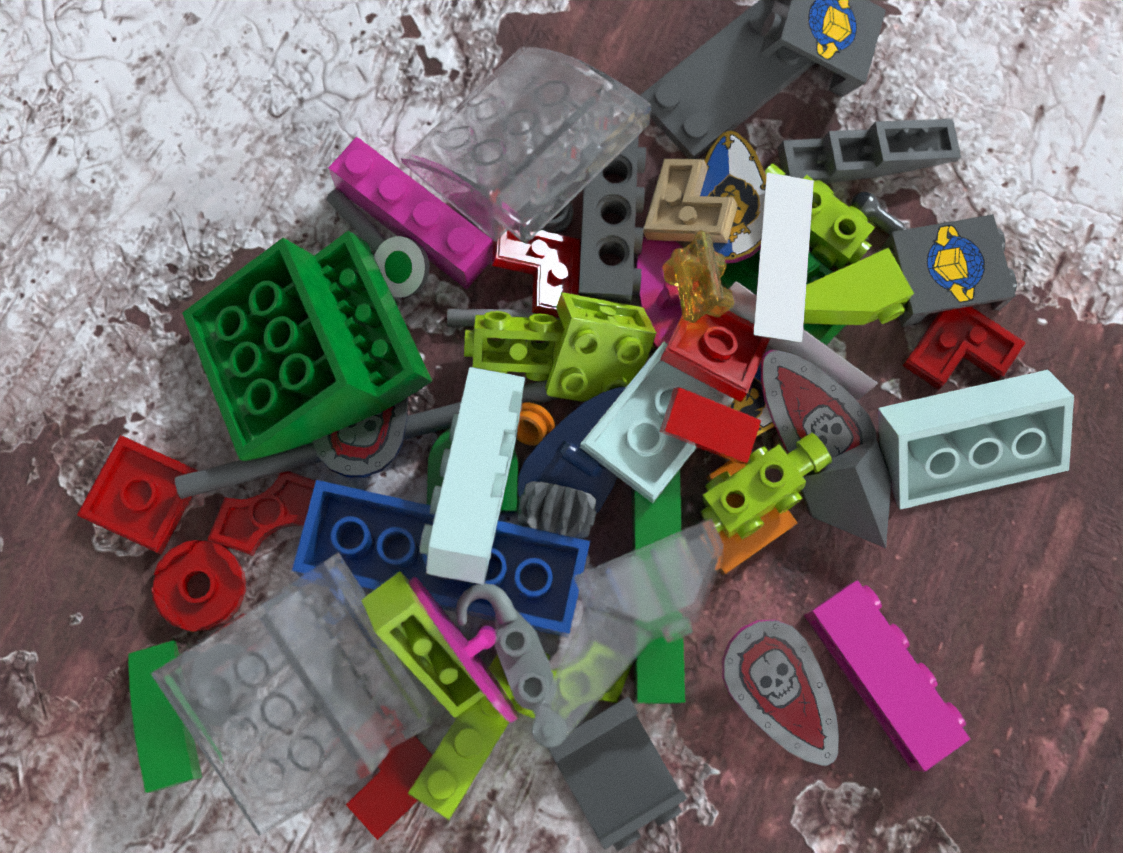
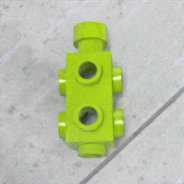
M773 163L765 170L766 176L767 173L786 176V173ZM806 174V176L803 178V179H807V180H813V179H812L811 177H809L807 174ZM815 180L813 184L809 246L813 248L811 253L828 268L835 265L838 269H842L848 261L852 264L858 262L872 246L865 240L875 227L868 222L867 217L859 209L851 206L848 207L834 196L832 189L822 181Z
M490 311L484 315H475L474 330H465L464 357H473V368L508 374V372H525V376L530 380L545 381L549 377L564 327L561 319H556L549 314H533L526 318L511 317L510 314L502 311ZM490 338H503V339H501V340H499V341H494V340H492V339H490ZM534 340H540V341H545V342H544V343H537V342H535Z
M810 433L796 442L797 448L788 454L785 453L780 444L770 451L765 446L751 453L748 464H745L744 468L732 476L726 471L712 479L705 486L708 491L703 494V503L706 508L700 511L711 530L715 534L723 530L728 539L738 533L741 539H744L764 525L761 517L776 508L779 514H782L802 500L798 492L803 490L806 484L803 476L812 470L817 473L832 463V458L821 440L814 433ZM771 468L778 469L782 473V479L779 482H770L766 479L765 472ZM731 494H739L743 497L744 504L739 508H732L727 504L726 499Z

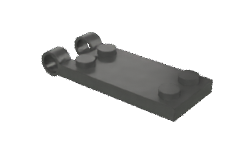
M775 0L757 1L638 96L637 104L688 159H698L712 147L722 133L734 130L816 63L785 46H782L767 58L759 55L764 39L761 36V29L765 20L772 12Z

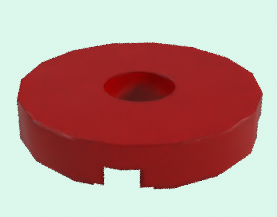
M186 541L170 549L158 562L154 572L152 600L159 614L172 626L191 632L211 631L229 622L240 609L246 593L245 572L238 558L221 544L211 541ZM196 574H206L210 579L209 591L201 598H192L187 588L189 580Z

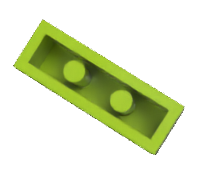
M401 571L361 600L375 633L454 718L485 696L434 624L411 588L409 580Z

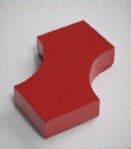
M285 471L279 474L270 488L257 496L246 499L224 497L208 541L254 556L259 545L272 533L292 526L304 527L316 480Z

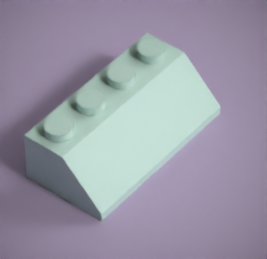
M1044 370L878 408L879 446L892 480L891 488L896 505L899 509H905L1069 471L1074 395L1049 370Z

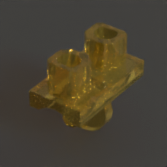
M700 230L690 245L685 248L675 249L671 254L672 258L667 260L662 267L665 282L678 288L683 319L691 323L696 322L705 314L720 317L734 305L732 291L721 285L720 277L724 275L726 269L724 255L714 251L711 234Z

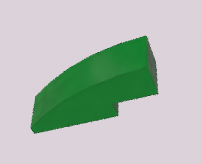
M173 640L128 653L131 710L145 793L157 792L203 778L192 733L197 731L195 723L188 722V712L191 704L176 641Z

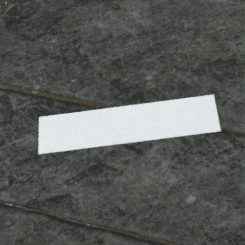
M767 173L754 335L802 343L813 180Z
M736 281L716 304L753 324L755 323L757 296ZM803 330L802 343L770 338L768 343L775 350L795 354L813 363L848 391L856 401L878 384L805 330Z

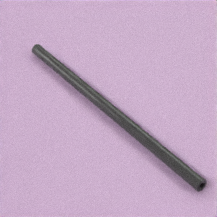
M654 351L649 352L646 363L655 353ZM547 380L527 384L523 388L522 403L541 404L560 398L547 395L545 391ZM461 402L409 415L404 440L451 428L453 416L455 413L459 414ZM313 442L262 458L249 461L238 460L175 477V485L180 499L321 461L318 458Z

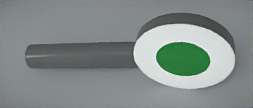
M340 189L331 191L327 196V201L375 252L374 258L392 296L395 298H407L417 294L424 287L429 275V260L425 249L417 241L409 237L396 236L386 239Z

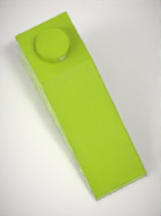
M886 248L807 284L803 324L866 325L879 319L881 324H884L905 312L903 306L913 296L914 292L890 249Z

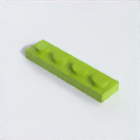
M545 653L547 659L549 660L551 656ZM497 654L488 668L498 680L512 704L515 705L516 700ZM486 695L457 716L408 793L447 820H450L510 723L493 706Z

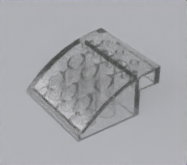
M522 47L403 155L401 162L495 242L509 230L524 244H527L650 125L651 104L622 83L581 60L544 48Z
M339 552L249 608L151 673L258 836L370 775L394 746L430 727L442 712L429 690L375 633L361 601L367 595Z

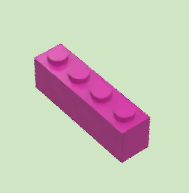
M357 136L328 167L336 189H340L348 199L396 236L409 237L417 241L425 249L428 260L465 289L471 286L492 261L493 240Z
M856 580L804 614V616L912 771L925 772L970 740L963 729L966 726V722L958 709L950 702L945 704L935 690L938 683L932 672L923 663L917 664L908 652L907 648L910 644L905 634L897 625H889L879 609L882 608V604L875 592L867 585L862 587L859 581Z

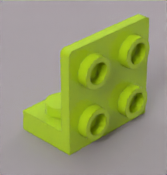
M561 292L556 309L563 324L564 332L545 386L547 395L586 402L603 392L618 387L626 388L645 365L656 336V331L643 307Z

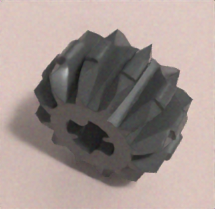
M533 481L526 484L523 495L520 496L518 522L524 527L584 539L588 537L590 529L594 525L596 499L584 491L557 484Z

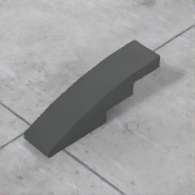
M953 119L874 122L866 130L829 131L823 139L783 140L777 147L781 170L786 173V176L803 179L807 174L814 181L819 180L825 184L914 171L956 162L961 158Z

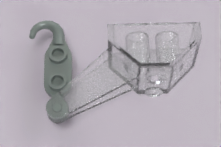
M710 519L574 576L587 609L555 677L536 630L518 613L505 591L499 587L484 583V585H473L464 591L457 602V621L461 626L467 623V608L476 599H485L492 604L496 614L495 649L513 696L519 705L532 710L535 714L532 726L534 739L544 747H557L566 741L572 731L652 639L664 636L666 642L669 643L693 633L691 624L700 620L724 559V545L713 520Z

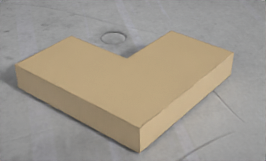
M664 159L643 228V234L647 240L728 243L738 205L734 197L700 196L708 170L703 159Z

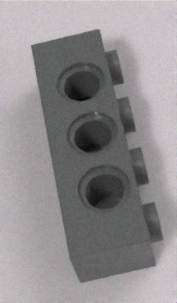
M587 128L579 296L630 305L632 294L640 295L641 269L633 268L634 253L641 254L643 228L635 227V213H643L644 187H637V173L645 172L646 147H638L639 131ZM609 174H618L624 181L613 184L606 181L604 177ZM614 213L619 215L623 221L612 225L606 223L602 217L606 214ZM611 253L617 255L622 262L615 266H608L600 260V257Z

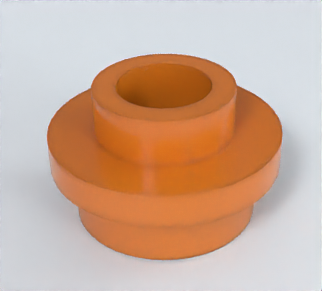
M531 402L522 403L517 439L526 445H538L555 428L554 420L550 413L542 406Z

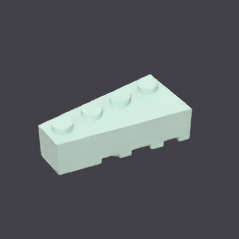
M469 367L459 414H454L449 437V440L452 441L451 450L445 449L442 458L440 476L444 477L442 487L435 486L432 496L430 514L435 515L434 524H425L422 534L420 553L428 554L427 574L484 585L517 438L525 377Z

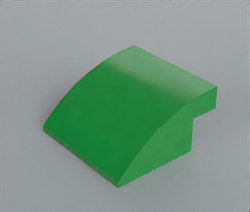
M350 231L345 232L315 255L289 240L281 238L182 312L238 458L242 461L262 458L311 443L316 439L377 415L433 382L369 245Z

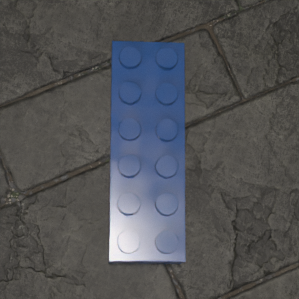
M316 480L292 571L300 577L371 593L401 571L409 581L416 577L442 609L456 612L457 602L462 593L471 586L478 584L427 574L428 554L420 553V544L425 524H434L435 515L430 514L431 505ZM498 521L484 583L493 584L504 590L510 598L513 607L536 631L569 638L590 541ZM476 599L468 606L466 615L496 622L495 611L488 600Z

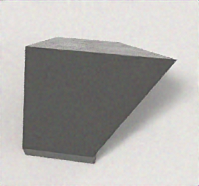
M872 439L832 458V463L819 472L815 473L812 470L804 475L803 478L806 480V484L800 492L811 517L886 548L892 480L877 440Z

